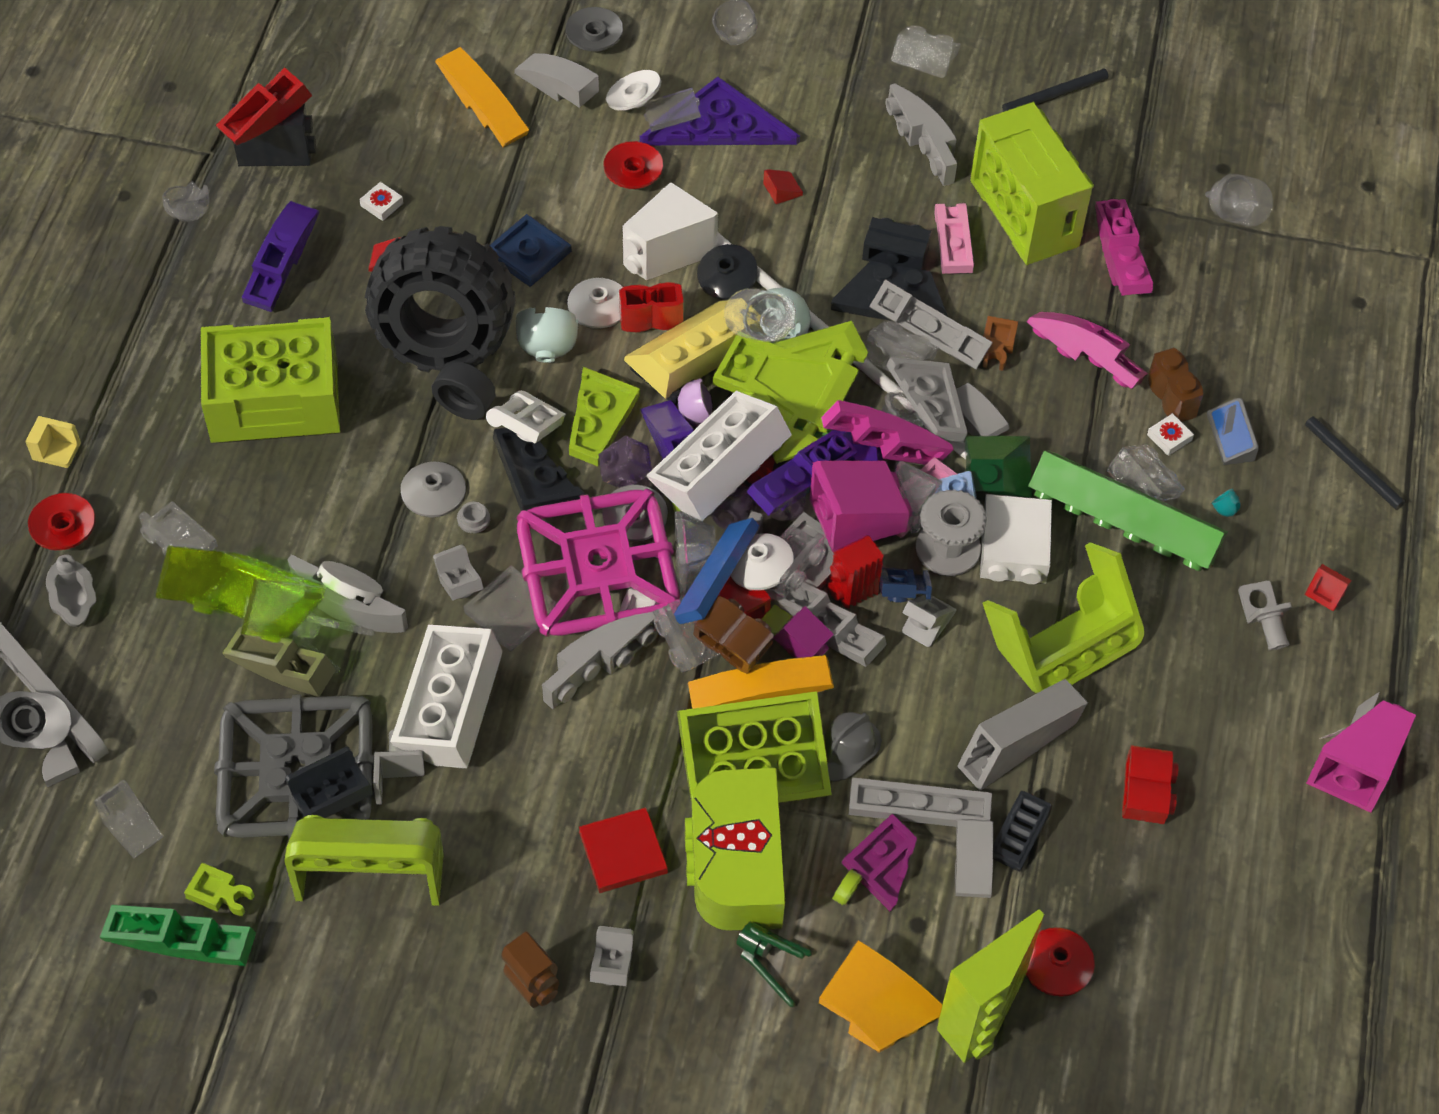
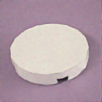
M324 561L317 572L318 578H322L321 581L326 587L349 599H356L357 595L365 597L363 600L365 604H371L375 597H380L383 592L381 585L374 579L341 563Z

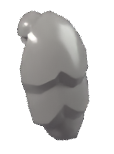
M64 554L58 557L56 563L48 571L46 588L49 593V603L52 611L58 614L69 626L78 628L86 622L90 610L96 603V595L92 586L93 579L90 572L82 564L75 561L72 556Z

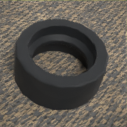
M452 361L446 363L431 385L432 394L442 407L458 417L469 420L482 418L496 397L495 387L491 380L483 372L464 362Z

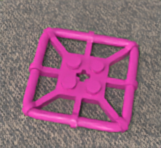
M646 488L645 490H629L589 497L587 494L580 496L578 500L538 506L527 511L522 510L517 516V534L524 564L522 576L524 581L528 583L534 618L541 634L546 637L550 635L563 636L595 630L610 622L636 614L654 612L658 618L675 613L680 605V591L671 557L674 551L672 543L668 542L661 509L657 499L654 497L655 493ZM634 503L618 524L595 527L592 510ZM647 509L655 543L629 547L626 532L642 511ZM582 512L586 529L564 533L541 519ZM533 529L559 544L563 560L537 564L530 530ZM594 555H600L601 559H607L600 566L590 563L593 561ZM651 557L658 558L666 592L637 576L633 561ZM566 573L569 589L548 615L540 579L545 576ZM632 587L659 604L614 612L610 591ZM601 594L605 614L559 622L577 597Z

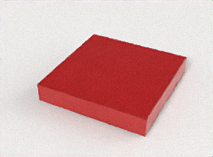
M646 808L579 826V834L599 893L667 874V866Z

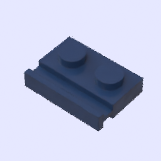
M882 567L880 578L882 597H888L887 599L892 602H907L908 598L916 599V594H925L926 599H931L932 585L928 570H923V575L914 574L913 569Z

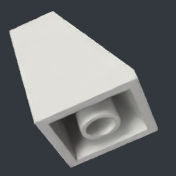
M669 183L623 225V265L631 273L638 274L645 280H649L701 261L707 252L717 247L718 213L673 183Z

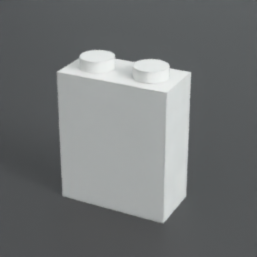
M986 494L984 510L987 521L981 540L980 578H987L993 581L1010 580L1021 581L1026 584H1046L1050 568L1052 500Z

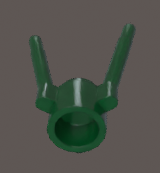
M748 922L737 939V945L744 949L741 958L749 962L789 1007H794V1000L756 957L759 955L764 958L773 946L800 959H803L805 956L810 957L812 951L774 934L755 922Z

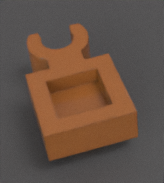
M992 316L987 317L983 337L993 343L982 360L983 367L987 368L988 361L994 358L1000 362L999 370H1004L1007 360L1006 353L1012 354L1018 321Z

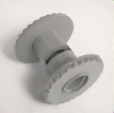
M953 489L933 494L927 499L921 510L920 521L923 529L916 540L917 556L928 570L933 571V573L946 576L961 575L973 568L979 559L981 552L979 537L983 534L986 527V512L979 500L961 490Z

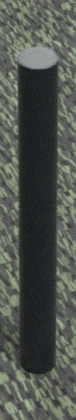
M1103 68L1002 105V110L1005 112L1032 102L1037 105L1108 79V72Z
M1312 416L1307 420L1305 426L1395 510L1400 509L1404 505L1405 500L1318 419Z

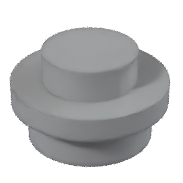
M468 502L458 512V525L465 532L479 533L488 527L490 513L481 503Z

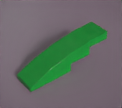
M111 905L100 938L106 942L172 957L246 966L256 932L248 926L219 925L213 918L180 916L175 909Z

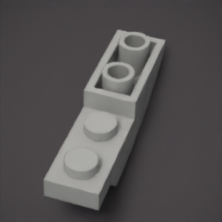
M897 84L890 85L889 98H886V108L889 115L894 116L900 136L905 137L910 147L919 144L922 154H926L930 161L932 173L934 176L938 175L943 186L953 184L957 168V162L954 159L956 146L954 134L944 120L921 98Z
M648 612L621 618L605 624L571 643L557 654L558 671L542 684L543 701L554 709L561 702L566 703L569 701L582 683L594 679L601 667L610 675L619 667H626L640 648L649 646L656 639L658 634V616L654 612Z

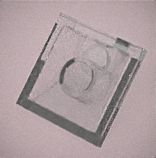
M675 511V559L680 591L679 603L682 602L719 540L715 539V529L713 526L683 511Z

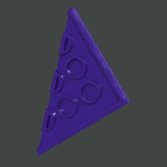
M716 77L639 136L640 142L651 146L797 145L800 142L799 134L719 77Z

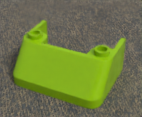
M1091 542L1086 544L1085 548L1094 575L1085 579L1078 587L1077 601L1080 610L1029 638L1025 627L1021 625L1017 612L989 600L982 603L998 650L1034 693L1037 694L1064 679L1073 685L1135 649L1141 643L1144 637V626L1121 553Z
M307 815L295 824L286 847L285 865L296 901H303L307 871L426 874L432 905L439 906L444 852L440 829L429 819L417 818L413 821L327 819L318 815Z

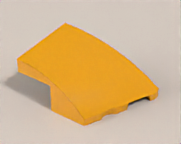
M859 940L819 997V1004L850 1022L848 1034L879 1053L893 1046L897 1040L913 1035L919 1028L937 1018L939 1020L942 1004L922 985L894 963Z

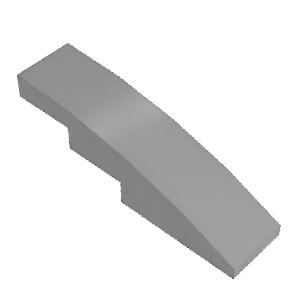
M790 575L777 586L765 590L771 597L772 607L776 604L792 616L806 606L834 634L825 644L865 667L887 645L885 636L858 624L856 614L830 603L828 593Z

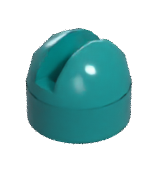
M1229 489L1214 499L1211 504L1220 515L1231 517L1239 511L1241 502L1233 489Z

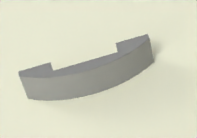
M887 280L884 281L869 306L919 338L976 370L993 343L914 298L911 294Z
M292 554L288 558L291 576L296 586L311 603L331 617L346 624L370 631L399 633L405 632L408 628L405 609L378 596L375 597L369 606L356 599L346 598L323 584L322 578L317 576L318 567Z

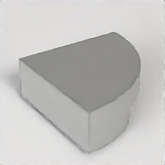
M65 740L51 748L42 766V775L47 787L80 772Z

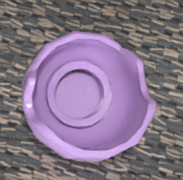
M702 379L686 383L678 396V409L690 426L698 427L712 414L711 395L706 386L702 384Z

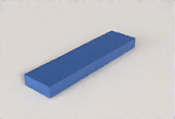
M753 518L728 525L673 615L679 624L705 618L759 528L758 523Z

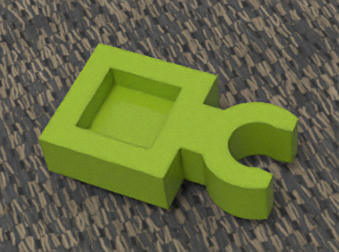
M201 863L184 891L186 899L217 912L224 903L228 905L233 914L243 916L245 910L242 905L235 903L236 900L240 897H246L250 900L254 898L250 887L246 885H236L233 887L235 884L233 875L205 863Z

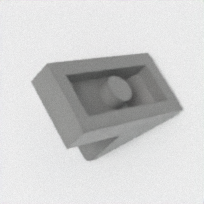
M925 595L909 600L902 612L909 616L902 632L926 647H930L954 616L957 609L932 595L931 599H926Z

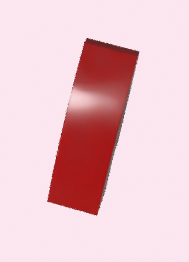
M284 67L265 87L258 83L216 124V127L236 145H239L263 134L285 120L309 100L312 94L298 78Z

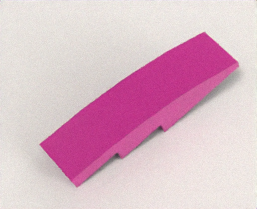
M837 400L821 417L823 428L851 432L854 444L880 447L883 459L926 465L934 457L942 461L953 451L951 443L928 430L895 415L868 406Z

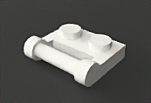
M521 390L512 394L510 400L502 406H495L490 409L486 414V419L493 427L503 425L517 433L520 439L537 443L562 425L566 414Z

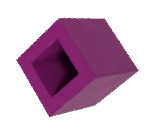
M804 606L792 616L773 638L793 658L823 656L829 649L825 643L834 634Z

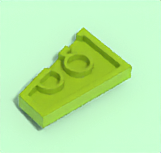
M583 367L581 386L577 398V409L569 444V455L599 466L639 399L640 388Z

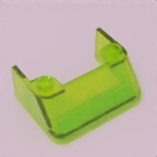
M168 545L155 597L158 599L188 602L194 605V611L203 614H213V610H223L244 619L241 634L260 636L263 640L280 643L281 638H289L323 601L326 586L244 554Z

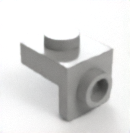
M464 545L453 547L433 556L440 583L452 601L459 598H467L474 592L484 589L480 576L469 561Z
M606 926L598 927L590 982L606 985H627L632 960L633 930Z

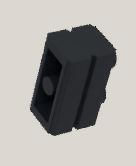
M872 217L864 240L862 260L923 270L929 251L932 231L916 224L910 226L897 223L890 218L880 219Z

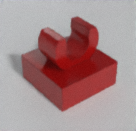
M1322 564L1304 595L1334 611L1352 580Z

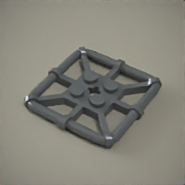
M294 694L292 698L243 700L235 703L229 702L224 706V713L220 721L219 757L214 767V773L218 776L216 798L217 831L224 837L288 836L290 839L295 824L299 821L300 810L296 806L285 780V777L292 773L291 769L287 766L294 761H300L306 767L332 754V743L357 720H359L358 755L354 758L372 788L374 755H372L373 715L370 707L371 702L364 696L348 695L302 698L301 694ZM349 709L325 732L302 733L303 711ZM292 712L291 733L266 734L244 714ZM234 723L260 744V762H232ZM259 776V791L233 815H230L232 777ZM372 795L359 801L358 809H353L349 806L339 811V813L346 819L369 820L372 810ZM289 802L288 821L245 823L266 803Z

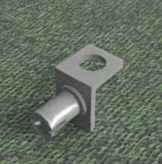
M1270 581L1240 586L1238 592L1247 623L1258 622L1262 624L1268 651L1290 645L1281 617L1292 608L1291 602L1277 605ZM1261 591L1265 594L1267 604L1264 608H1255L1251 605L1249 600L1251 592Z
M394 729L388 735L389 752H375L373 785L376 804H382L383 778L424 776L425 773L422 751H403L391 744L390 741Z

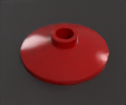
M638 141L624 142L608 151L604 158V172L611 182L620 187L628 189L644 188L653 184L661 176L663 159L661 154L649 144Z
M71 493L54 494L41 500L32 509L28 518V530L32 539L41 547L50 550H66L81 544L89 537L95 525V513L91 504L83 497Z
M1064 928L1041 930L1035 943L1026 977L1032 985L1046 994L1052 996L1073 995L1085 988L1092 978L1095 967L1093 952L1088 943L1073 931ZM1054 953H1062L1066 956V959L1063 961L1057 960Z

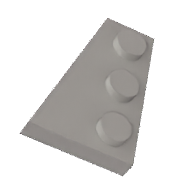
M890 357L886 365L927 430L944 440L963 442L968 433L949 363Z

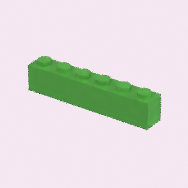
M1050 450L1043 452L1028 486L1036 490L1034 495L1038 498L1052 501L1057 499L1065 503V510L1078 516H1082L1083 512L1094 516L1093 522L1109 530H1111L1112 526L1124 530L1123 536L1141 544L1142 539L1154 544V551L1164 556L1171 557L1172 553L1183 557L1185 558L1183 564L1197 571H1201L1202 567L1206 569L1212 567L1228 533L1224 529Z

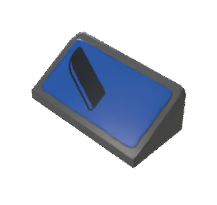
M1237 398L1207 411V417L1223 465L1255 461L1258 444L1243 399Z

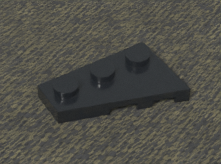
M508 428L494 429L493 440L521 511H527L538 506L578 500L580 496L585 495L579 486L574 487L567 479L566 471L561 466L557 467L548 457L547 450L540 441L537 443L524 441L517 436V433Z

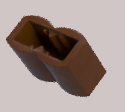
M1171 348L1154 354L1148 375V383L1152 392L1162 400L1165 414L1169 416L1173 413L1181 422L1196 418L1203 397V388L1197 377L1188 371L1189 367L1184 355L1176 348Z
M721 596L715 600L705 618L698 620L694 625L693 635L701 643L720 654L731 665L746 674L750 672L770 648L774 637L770 626L765 621L747 616L744 613V608L736 600L731 598L727 600Z
M525 931L504 947L501 957L505 962L503 969L505 976L529 1005L535 1008L538 1005H547L556 997L559 981L556 978L558 967L528 931Z

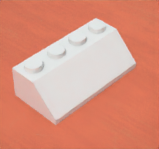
M735 391L649 472L647 477L683 513L703 521L730 494L734 493L738 486L752 473L757 471L760 465L777 451L792 434L777 406Z
M428 625L390 741L393 746L403 751L420 750L423 753V760L435 766L468 768L503 652L492 629Z

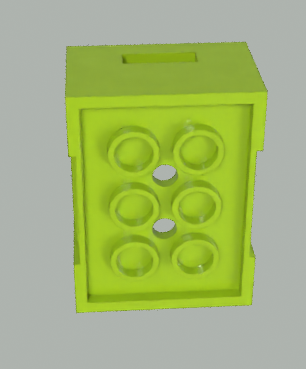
M1034 102L980 120L970 179L983 201H986L1011 239L1012 245L1026 265L1080 246L1091 191L1094 187L1085 172L1082 173L1078 167L1079 162L1072 152L1067 151L1064 147V141L1056 129L1053 130L1049 125L1050 121L1042 109H1038ZM1073 211L1071 222L1066 223V216H1068L1069 212Z
M330 317L300 319L294 323L234 327L233 325L201 327V406L211 443L340 433L337 353Z

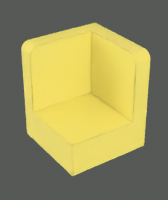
M38 416L26 439V444L32 460L68 468L81 441L74 424Z

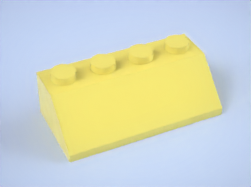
M743 299L718 301L626 355L624 361L667 399L672 392L693 379H700L718 368L739 331L759 338L763 317Z

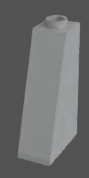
M1064 679L980 723L957 767L980 791L1074 726L1088 702Z

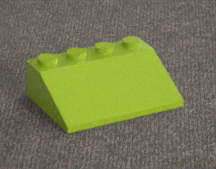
M817 691L677 711L691 804L695 788L702 779L716 771L776 768L778 803L832 795Z
M1040 909L951 970L937 1031L964 1063L974 1056L976 1059L984 1057L994 1047L995 1037L1026 976L1044 917Z

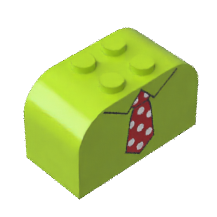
M776 768L716 771L702 779L693 793L692 817L685 818L687 886H694L695 904L701 917L718 929L742 930L750 921L766 929H781L783 926L785 896Z

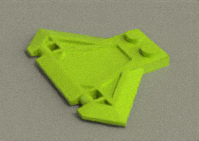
M852 321L776 343H770L739 331L713 376V385L733 393L735 391L744 393L778 407L792 434L772 454L775 462L779 463L793 459L798 451L818 440V438L814 437L816 431L827 433L829 429L823 428L821 417L837 400L844 401L859 373V370L851 365L854 361L864 363L868 356V351ZM835 355H837V356H840L841 359L838 360V359H835L834 357H835ZM798 425L804 427L803 430L796 428Z

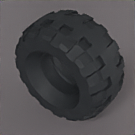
M438 226L435 227L434 231H429L427 227L409 231L407 236L403 235L400 239L397 237L379 256L368 280L365 298L367 299L365 311L371 328L376 329L374 333L377 337L376 339L383 348L387 349L389 347L393 351L394 358L403 364L409 362L416 365L417 370L428 373L431 370L441 371L446 363L452 361L464 362L475 367L483 363L484 359L490 354L493 355L501 346L509 330L515 307V291L512 290L511 284L512 277L505 263H499L497 252L489 244L483 246L477 242V236L467 231H464L463 234L453 232L452 227ZM421 291H437L446 294L461 306L465 315L455 319L434 316L420 308L413 294Z

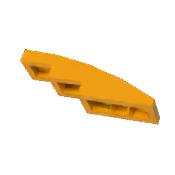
M461 47L436 59V64L467 109L472 108L484 128L489 127L503 148L528 134V127L511 103L483 69Z
M826 655L756 664L748 674L734 669L688 682L692 709L815 691L818 693L834 688L829 661Z

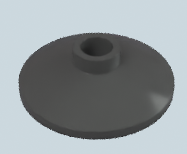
M601 7L580 9L573 13L566 23V36L574 46L587 51H602L611 48L618 43L623 34V24L618 15L611 10Z

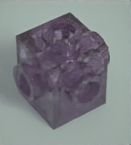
M626 435L598 454L602 481L617 488L635 485L652 471L649 447Z

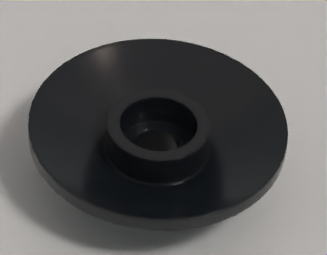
M725 244L711 249L703 256L697 269L698 282L703 291L709 296L721 300L734 299L744 295L752 288L758 275V266L753 254L746 248L734 244ZM725 265H731V266H730L729 268H727V269H722V268H721V267H723V266H725Z

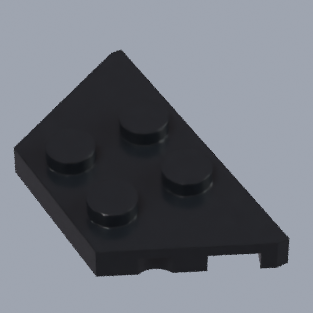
M870 261L831 302V310L891 321L869 307L882 284L887 280L948 317L931 271Z

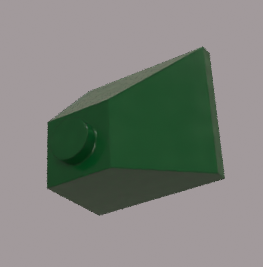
M966 436V471H970L973 475L977 500H985L986 494L1032 498V488L1028 487L1031 481L1030 436Z

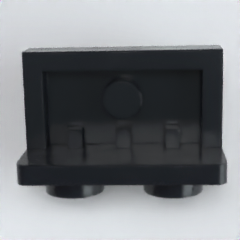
M348 746L285 777L292 798L303 817L318 815L327 818L373 795L370 783L356 764L354 755Z

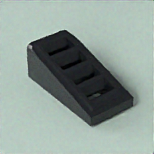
M1020 791L993 844V859L1020 872L1050 816L1052 805L1032 794ZM1016 819L1032 826L1033 829L1031 830L1023 825L1016 823ZM1009 832L1026 839V843L1008 835ZM1003 843L1021 851L1020 855L1018 856L1002 848Z

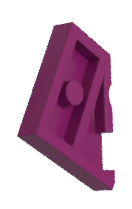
M891 814L854 848L841 863L849 871L853 869L862 875L861 883L891 911L897 904L898 894L909 866L908 863L917 837Z

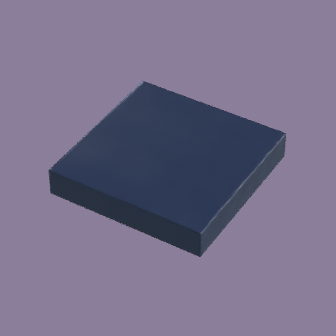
M528 214L523 216L490 244L499 256V263L504 262L509 272L529 287L534 285L572 252L571 244Z

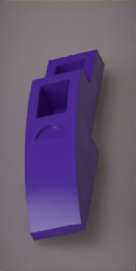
M292 201L285 206L268 232L252 264L253 273L241 297L243 303L269 312L273 311L293 264L297 265L319 215V210Z
M832 430L798 451L792 460L753 483L747 490V493L770 516L779 509L785 510L810 492L813 462L849 461L858 451L840 431Z

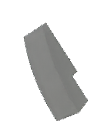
M534 53L514 69L516 75L556 101L565 98L579 108L599 92V80L596 73L559 56Z

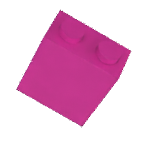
M886 461L813 462L810 502L832 552L866 535H869L874 541L907 531L909 517H912L911 505L907 498H902L899 491V479L895 472H890Z
M1383 700L1323 746L1306 784L1371 813L1389 780L1416 714L1407 711L1400 705L1390 704Z

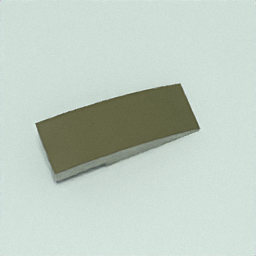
M239 627L222 653L225 658L266 679L320 697L336 671L326 654L298 648L293 639Z

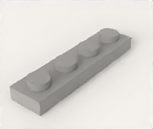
M852 777L849 815L887 819L893 814L899 821L956 827L957 820L990 821L992 793Z

